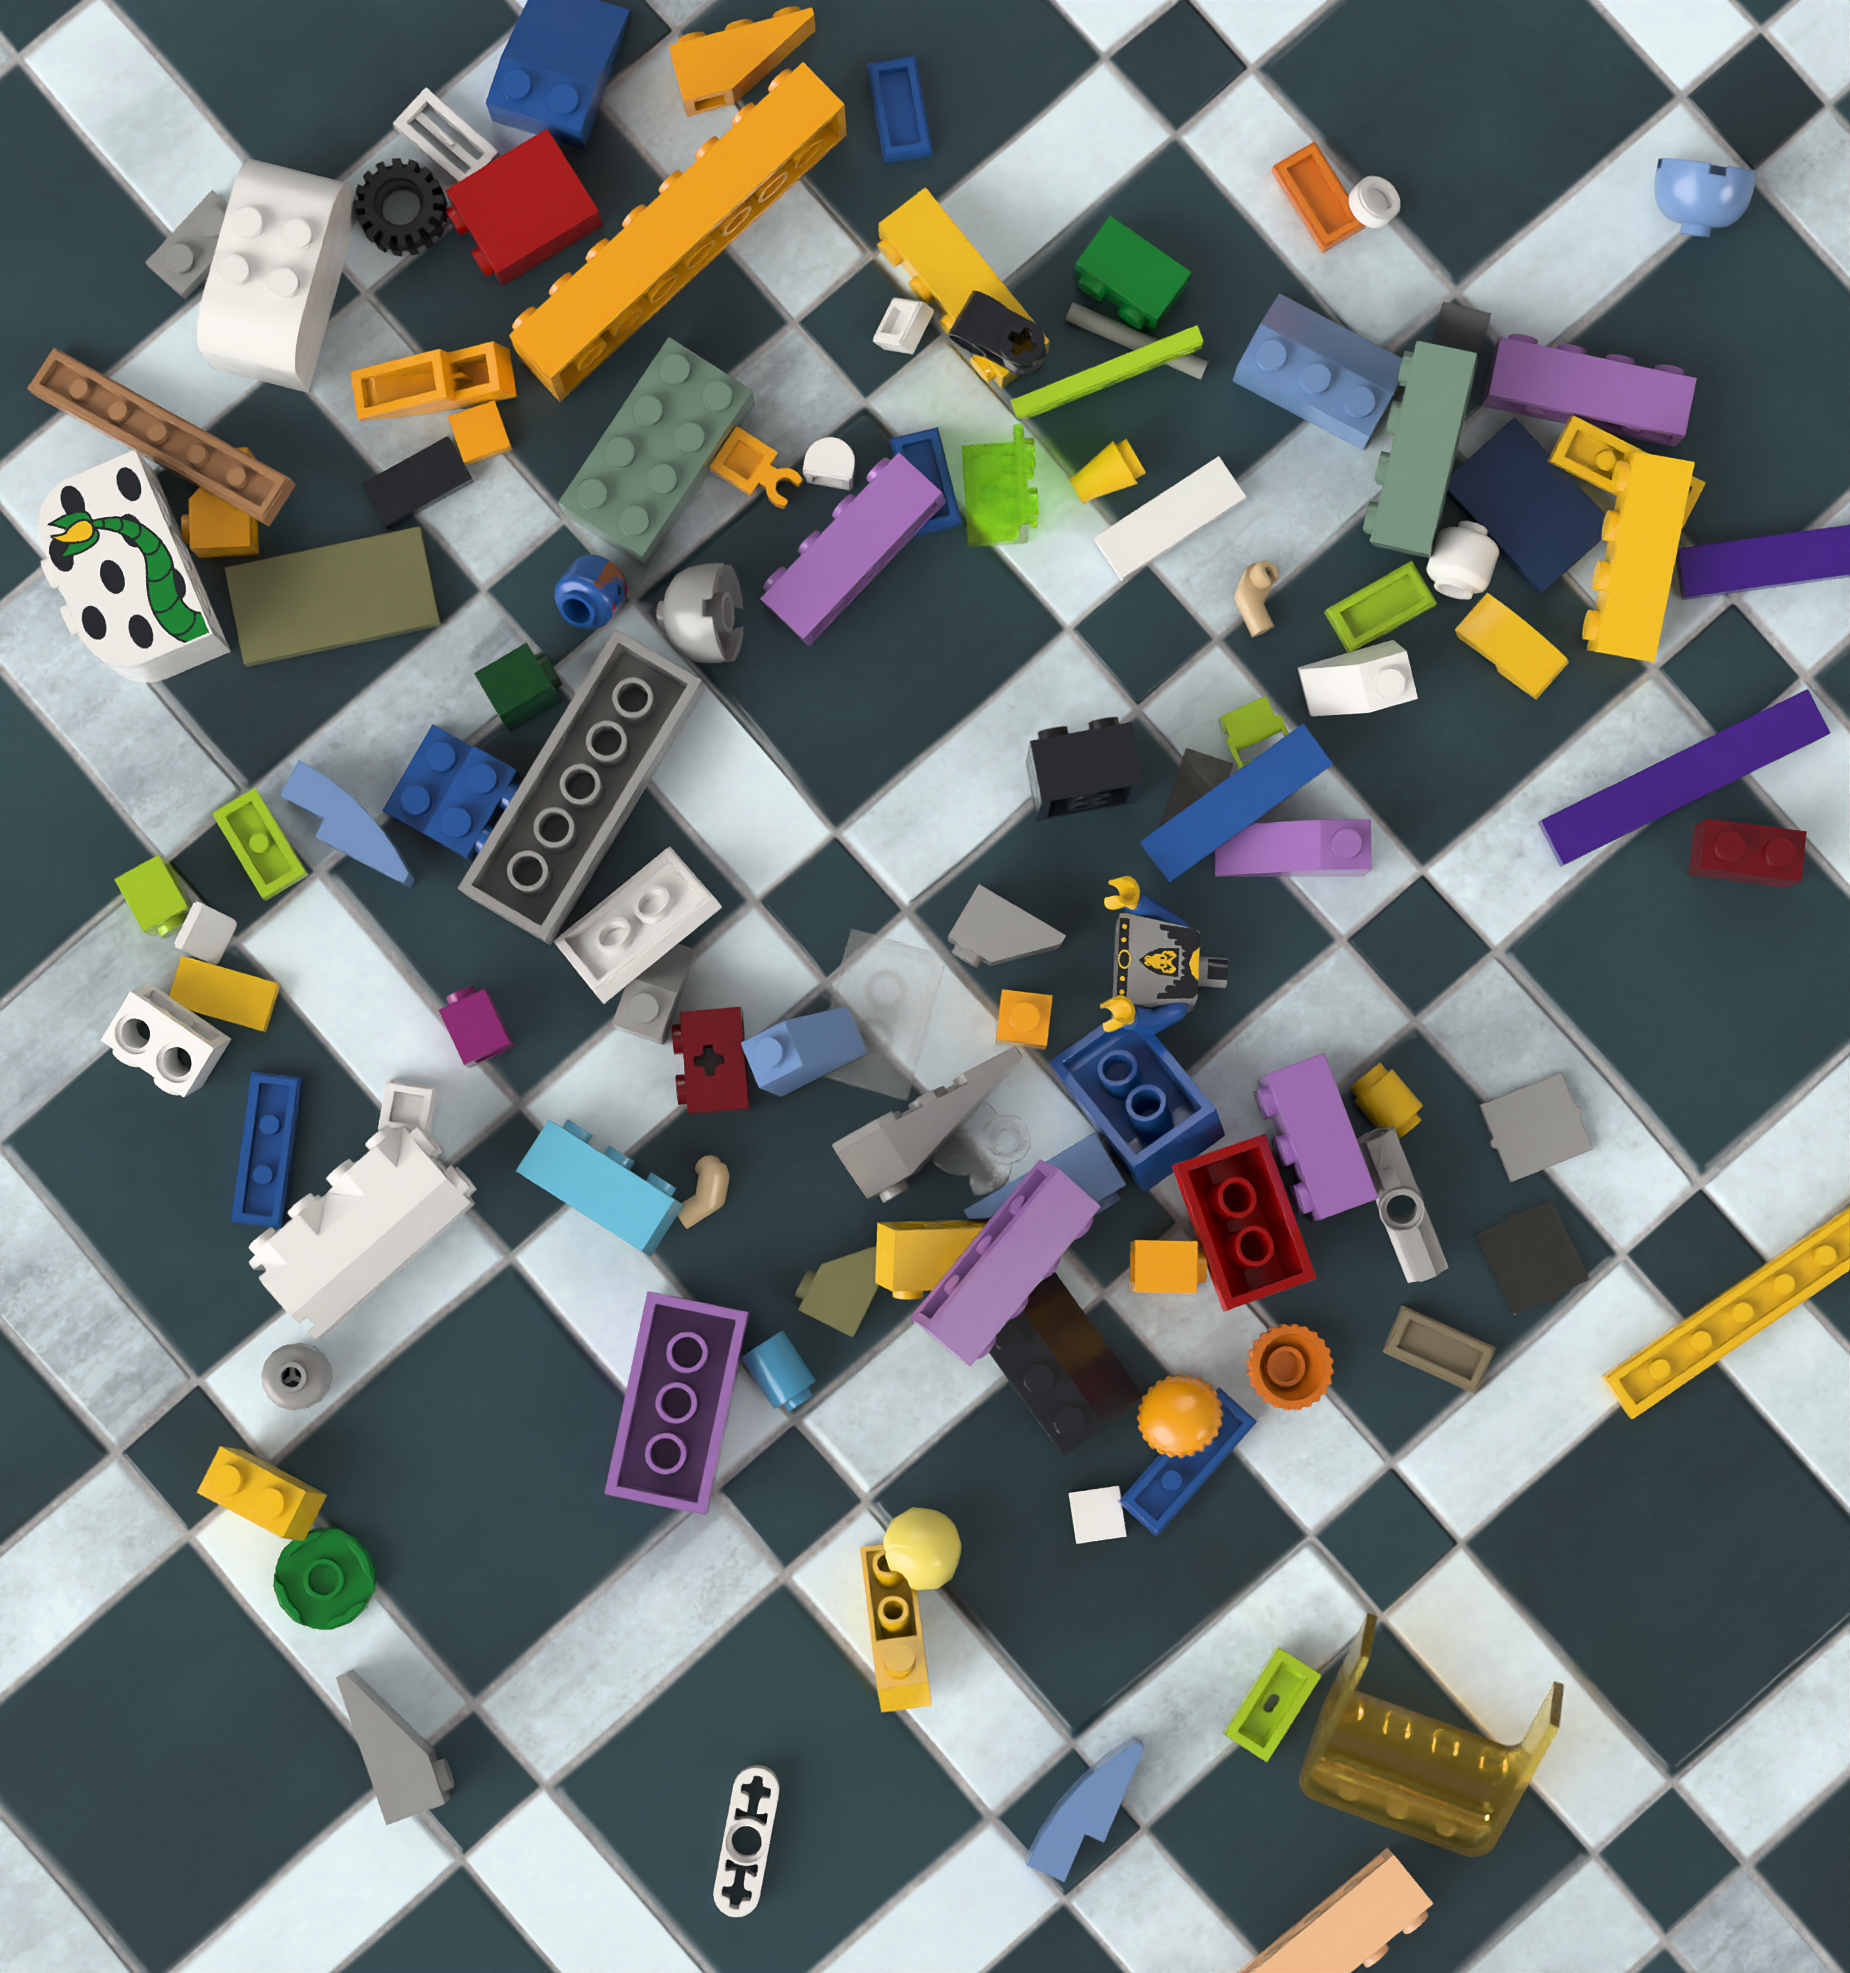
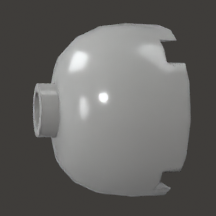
M706 563L689 567L674 577L666 590L664 600L659 601L657 605L658 626L660 630L666 631L670 643L682 656L702 663H721L736 660L741 649L743 626L733 629L734 607L743 609V600L739 580L731 565H724V563Z

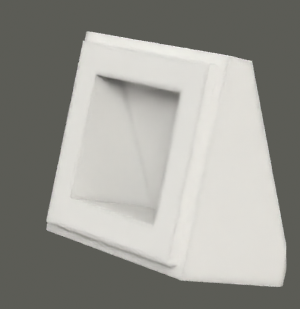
M196 901V903H193L174 942L176 944L175 947L210 964L217 965L237 927V922Z

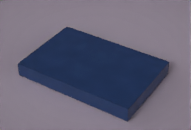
M1514 417L1451 474L1447 495L1472 522L1480 524L1488 530L1487 536L1496 542L1499 551L1541 595L1602 540V527L1606 514L1563 469L1547 462L1550 454Z

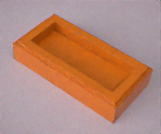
M1315 141L1273 165L1271 172L1322 253L1365 229V225L1359 222L1353 215L1349 206L1348 193Z

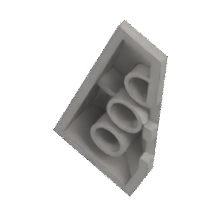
M1014 1046L959 1075L953 1080L954 1084L945 1089L944 1086H941L919 1096L908 1105L910 1109L902 1114L900 1111L895 1113L891 1111L831 1144L865 1197L873 1200L880 1196L882 1202L886 1203L908 1191L910 1188L906 1181L916 1176L1021 1061L1023 1056L1020 1050Z

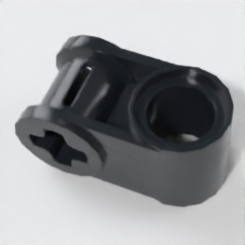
M975 290L969 295L947 334L950 340L966 351L986 358L1013 374L1020 376L1031 375L1037 372L1044 364L1046 358L1044 334L1037 324L1009 310L991 296ZM1026 340L1031 341L1032 352L1024 350L1020 356L1015 355L1013 343L1022 345Z

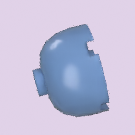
M1658 158L1654 195L1658 208L1667 219L1682 224L1681 234L1710 237L1711 228L1728 227L1739 220L1747 210L1754 192L1757 171L1732 166L1722 167L1698 161Z

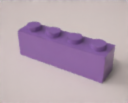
M1510 334L1508 338L1500 337L1493 349L1482 407L1563 424L1567 423L1570 416H1576L1610 434L1676 447L1685 437L1697 378L1684 376V370L1671 365H1656L1654 369L1635 365V360L1630 357L1616 354L1607 355L1605 359L1586 355L1587 351L1584 348L1570 344H1560L1557 346V349L1537 345L1538 340L1534 337L1523 334Z
M899 452L891 461L887 457L879 461L867 475L866 480L870 483L857 497L853 494L845 497L832 513L835 520L822 533L818 530L811 533L798 548L797 552L801 556L788 569L784 566L777 569L763 586L766 593L760 599L809 647L946 503L943 493Z
M1039 1159L916 1309L910 1319L950 1354L971 1367L977 1359H981L989 1353L995 1344L996 1335L1007 1321L1017 1317L1024 1310L1028 1303L1029 1294L1038 1283L1055 1272L1061 1261L1060 1256L1073 1240L1079 1239L1089 1230L1093 1223V1216L1101 1206L1059 1168Z

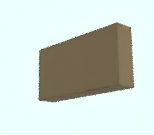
M1401 1306L1381 1352L1476 1394L1496 1347L1410 1308Z

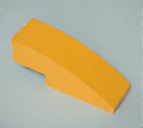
M493 341L452 352L437 349L350 371L357 420L360 421L431 414L477 406L493 400L497 402L517 397L510 349Z

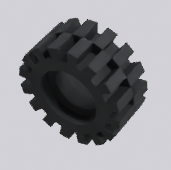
M393 158V165L386 167L382 161L376 164L378 170L372 175L368 170L362 176L365 181L363 186L357 185L355 193L358 201H354V209L358 215L357 219L366 237L371 243L375 242L381 251L386 253L387 249H389L394 256L402 257L403 251H409L411 256L420 254L418 251L419 247L425 245L428 250L434 245L432 238L435 235L440 238L444 232L442 224L448 221V216L445 212L446 206H448L446 197L437 178H434L432 172L426 166L421 169L417 161L409 159L408 164H403L401 158ZM400 190L410 191L420 200V210L417 217L404 225L393 224L383 215V204L386 198Z

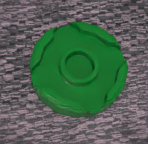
M319 1527L309 1531L305 1541L292 1540L283 1548L275 1567L273 1588L280 1607L293 1621L312 1629L332 1630L353 1622L367 1609L376 1590L377 1569L370 1550L357 1536L340 1528Z

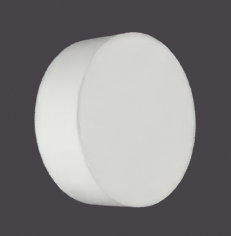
M1367 176L1351 190L1349 206L1359 222L1370 228H1382L1398 214L1400 198L1396 189L1387 180L1378 176Z

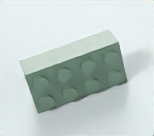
M668 337L558 501L563 515L647 568L711 472L709 466L736 425L741 427L755 406L753 390Z
M1416 341L1414 353L1404 352L1398 381H1400V386L1406 387L1402 403L1393 401L1386 428L1388 435L1394 436L1390 453L1381 451L1375 474L1376 484L1383 485L1379 503L1369 501L1363 531L1371 534L1370 543L1373 546L1431 558L1478 364L1477 353L1422 341Z

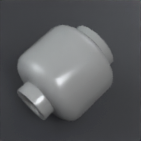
M304 1343L284 1345L273 1351L265 1361L261 1374L262 1386L268 1398L279 1407L289 1410L310 1408L321 1402L329 1392L333 1379L331 1364L326 1355L315 1346ZM297 1369L300 1371L301 1377L297 1375ZM293 1380L299 1383L295 1387L290 1385V1382Z

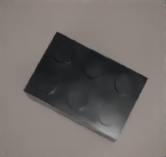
M1107 717L1089 722V729L1085 731L1069 733L1067 726H1060L1037 732L1038 739L1030 741L1026 758L1027 774L1037 821L1135 803L1143 785V777L1132 722L1119 724L1118 717Z

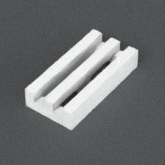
M427 88L393 122L395 129L456 183L501 157L497 149ZM426 105L430 107L483 155L478 160L471 156L422 112ZM414 119L464 163L469 170L464 174L409 125Z

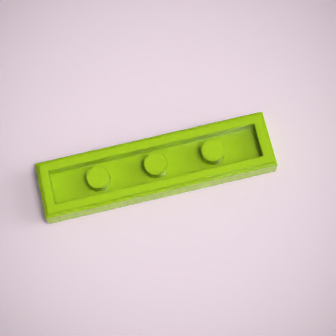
M1198 325L1010 401L1018 421L1021 420L1022 422L1201 350L1204 341Z

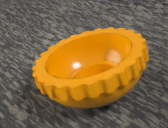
M1177 1374L1175 1377L1167 1376L1165 1380L1157 1381L1154 1387L1148 1389V1394L1142 1397L1143 1402L1138 1407L1140 1414L1137 1416V1420L1140 1423L1138 1428L1143 1433V1439L1149 1442L1148 1445L1152 1449H1157L1159 1454H1167L1170 1458H1173V1456H1178L1179 1458H1184L1185 1455L1194 1456L1197 1451H1204V1447L1211 1445L1212 1439L1218 1436V1428L1222 1426L1221 1417H1223V1411L1220 1409L1222 1403L1217 1399L1218 1394L1215 1390H1211L1212 1387L1209 1383H1204L1199 1377L1193 1378L1190 1374L1187 1376H1182L1181 1374Z

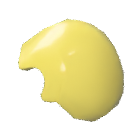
M912 1507L891 1520L883 1538L884 1550L886 1551L885 1556L890 1570L898 1571L904 1575L909 1582L910 1588L915 1590L938 1589L953 1578L960 1560L961 1541L955 1524L943 1513L932 1509Z

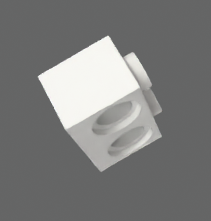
M147 983L130 991L101 1041L113 1049L112 1052L118 1060L132 1067H140L155 1077V1084L163 1091L172 1095L186 1097L202 1088L231 1041V1038L192 1011L186 1009L151 983ZM137 1019L144 1021L150 1029L149 1040L144 1039L138 1033L136 1027ZM179 1047L189 1053L192 1060L191 1069L186 1068L179 1061L177 1054Z

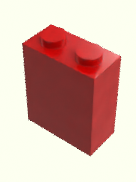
M545 129L445 190L452 205L445 209L448 218L460 236L469 232L477 245V248L470 251L485 277L494 273L502 286L603 226L599 210L548 129Z

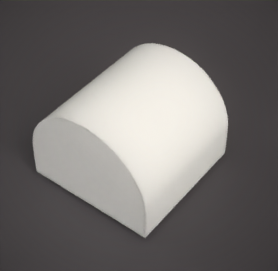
M833 437L822 438L814 442L805 455L803 465L804 480L806 483L849 491L853 489L855 459L851 448L844 441Z

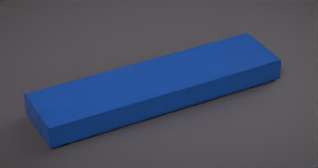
M1302 724L1140 841V845L1170 884L1326 771L1333 763L1306 726Z

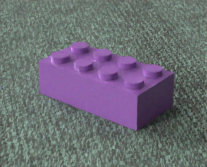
M647 1291L604 1494L706 1515L709 1512L750 1312Z

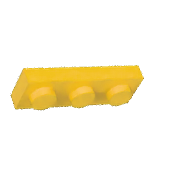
M1570 416L1547 462L1617 497L1618 491H1614L1611 488L1613 471L1617 461H1624L1626 452H1647L1576 416ZM1694 476L1691 479L1682 528L1706 482Z

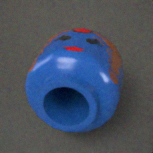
M587 554L577 558L555 586L554 598L557 608L567 622L576 627L598 629L604 627L625 602L628 585L620 568L611 560L599 555Z

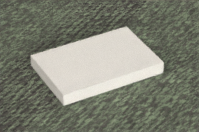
M669 846L553 942L602 1003L605 1004L721 909L722 906Z

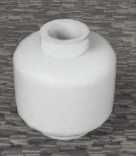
M1461 521L1458 527H1448L1440 530L1426 570L1429 577L1435 582L1434 588L1437 591L1452 598L1467 600L1471 599L1473 594L1486 590L1490 584L1499 556V549L1496 542L1487 536L1488 530L1484 526L1470 521Z

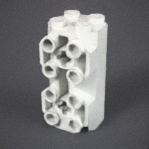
M385 1126L365 1144L370 1150L367 1154L354 1163L350 1159L346 1160L326 1178L333 1186L323 1197L316 1195L314 1197L312 1193H309L288 1211V1215L292 1219L284 1227L276 1231L273 1227L269 1228L249 1246V1249L255 1254L249 1261L253 1270L266 1269L259 1277L262 1284L298 1324L306 1317L311 1323L315 1324L308 1331L315 1339H323L476 1204L470 1197L477 1190L476 1186L460 1168H454L452 1165L447 1168L438 1157L444 1150L425 1129L421 1130L419 1127H416L412 1131L410 1128L403 1126L398 1130L396 1127Z

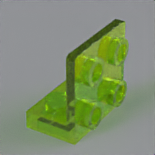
M1023 424L1013 425L1011 442L962 445L961 447L968 547L1024 544L1028 542L1029 529L1037 528V518H1039L1037 487L1028 488L1027 483L1028 479H1034V468L1036 467L1034 438H1024Z

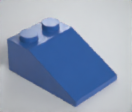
M527 0L500 57L485 102L491 120L535 135L548 129L555 141L586 150L631 11L600 0Z
M1102 1024L1049 1061L1050 1067L1098 1135L1143 1193L1174 1173L1172 1165L1195 1158L1226 1136L1217 1109L1155 1034L1150 1035L1130 1031L1123 1027L1113 1032H1106Z

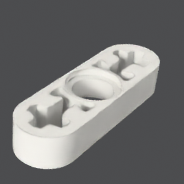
M751 1765L744 1768L736 1777L733 1785L714 1886V1900L721 1912L731 1917H742L752 1912L757 1906L761 1894L780 1791L779 1780L776 1774L770 1768L763 1765ZM754 1776L763 1777V1786L771 1789L770 1796H761L757 1814H768L767 1822H763L754 1816L736 1817L735 1815L737 1808L745 1812L748 1810L750 1794L742 1790V1784H751ZM750 1826L760 1833L762 1845L757 1852L751 1855H743L735 1850L732 1844V1835L738 1828ZM727 1859L742 1866L758 1865L757 1873L749 1869L746 1870L744 1889L752 1891V1896L743 1897L740 1905L731 1904L730 1894L723 1892V1886H732L737 1867L727 1868Z

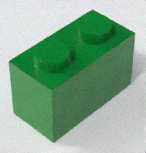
M1109 216L1077 260L1074 277L1079 280L1077 282L1078 287L1089 297L1097 301H1101L1104 297L1118 307V315L1129 325L1140 330L1145 326L1152 332H1155L1187 288L1192 272L1121 222Z

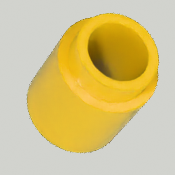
M1378 1063L1349 1087L1357 1097L1354 1100L1355 1104L1376 1129L1394 1126L1400 1139L1422 1120L1416 1113L1423 1107L1422 1103L1393 1069L1387 1071L1381 1063Z

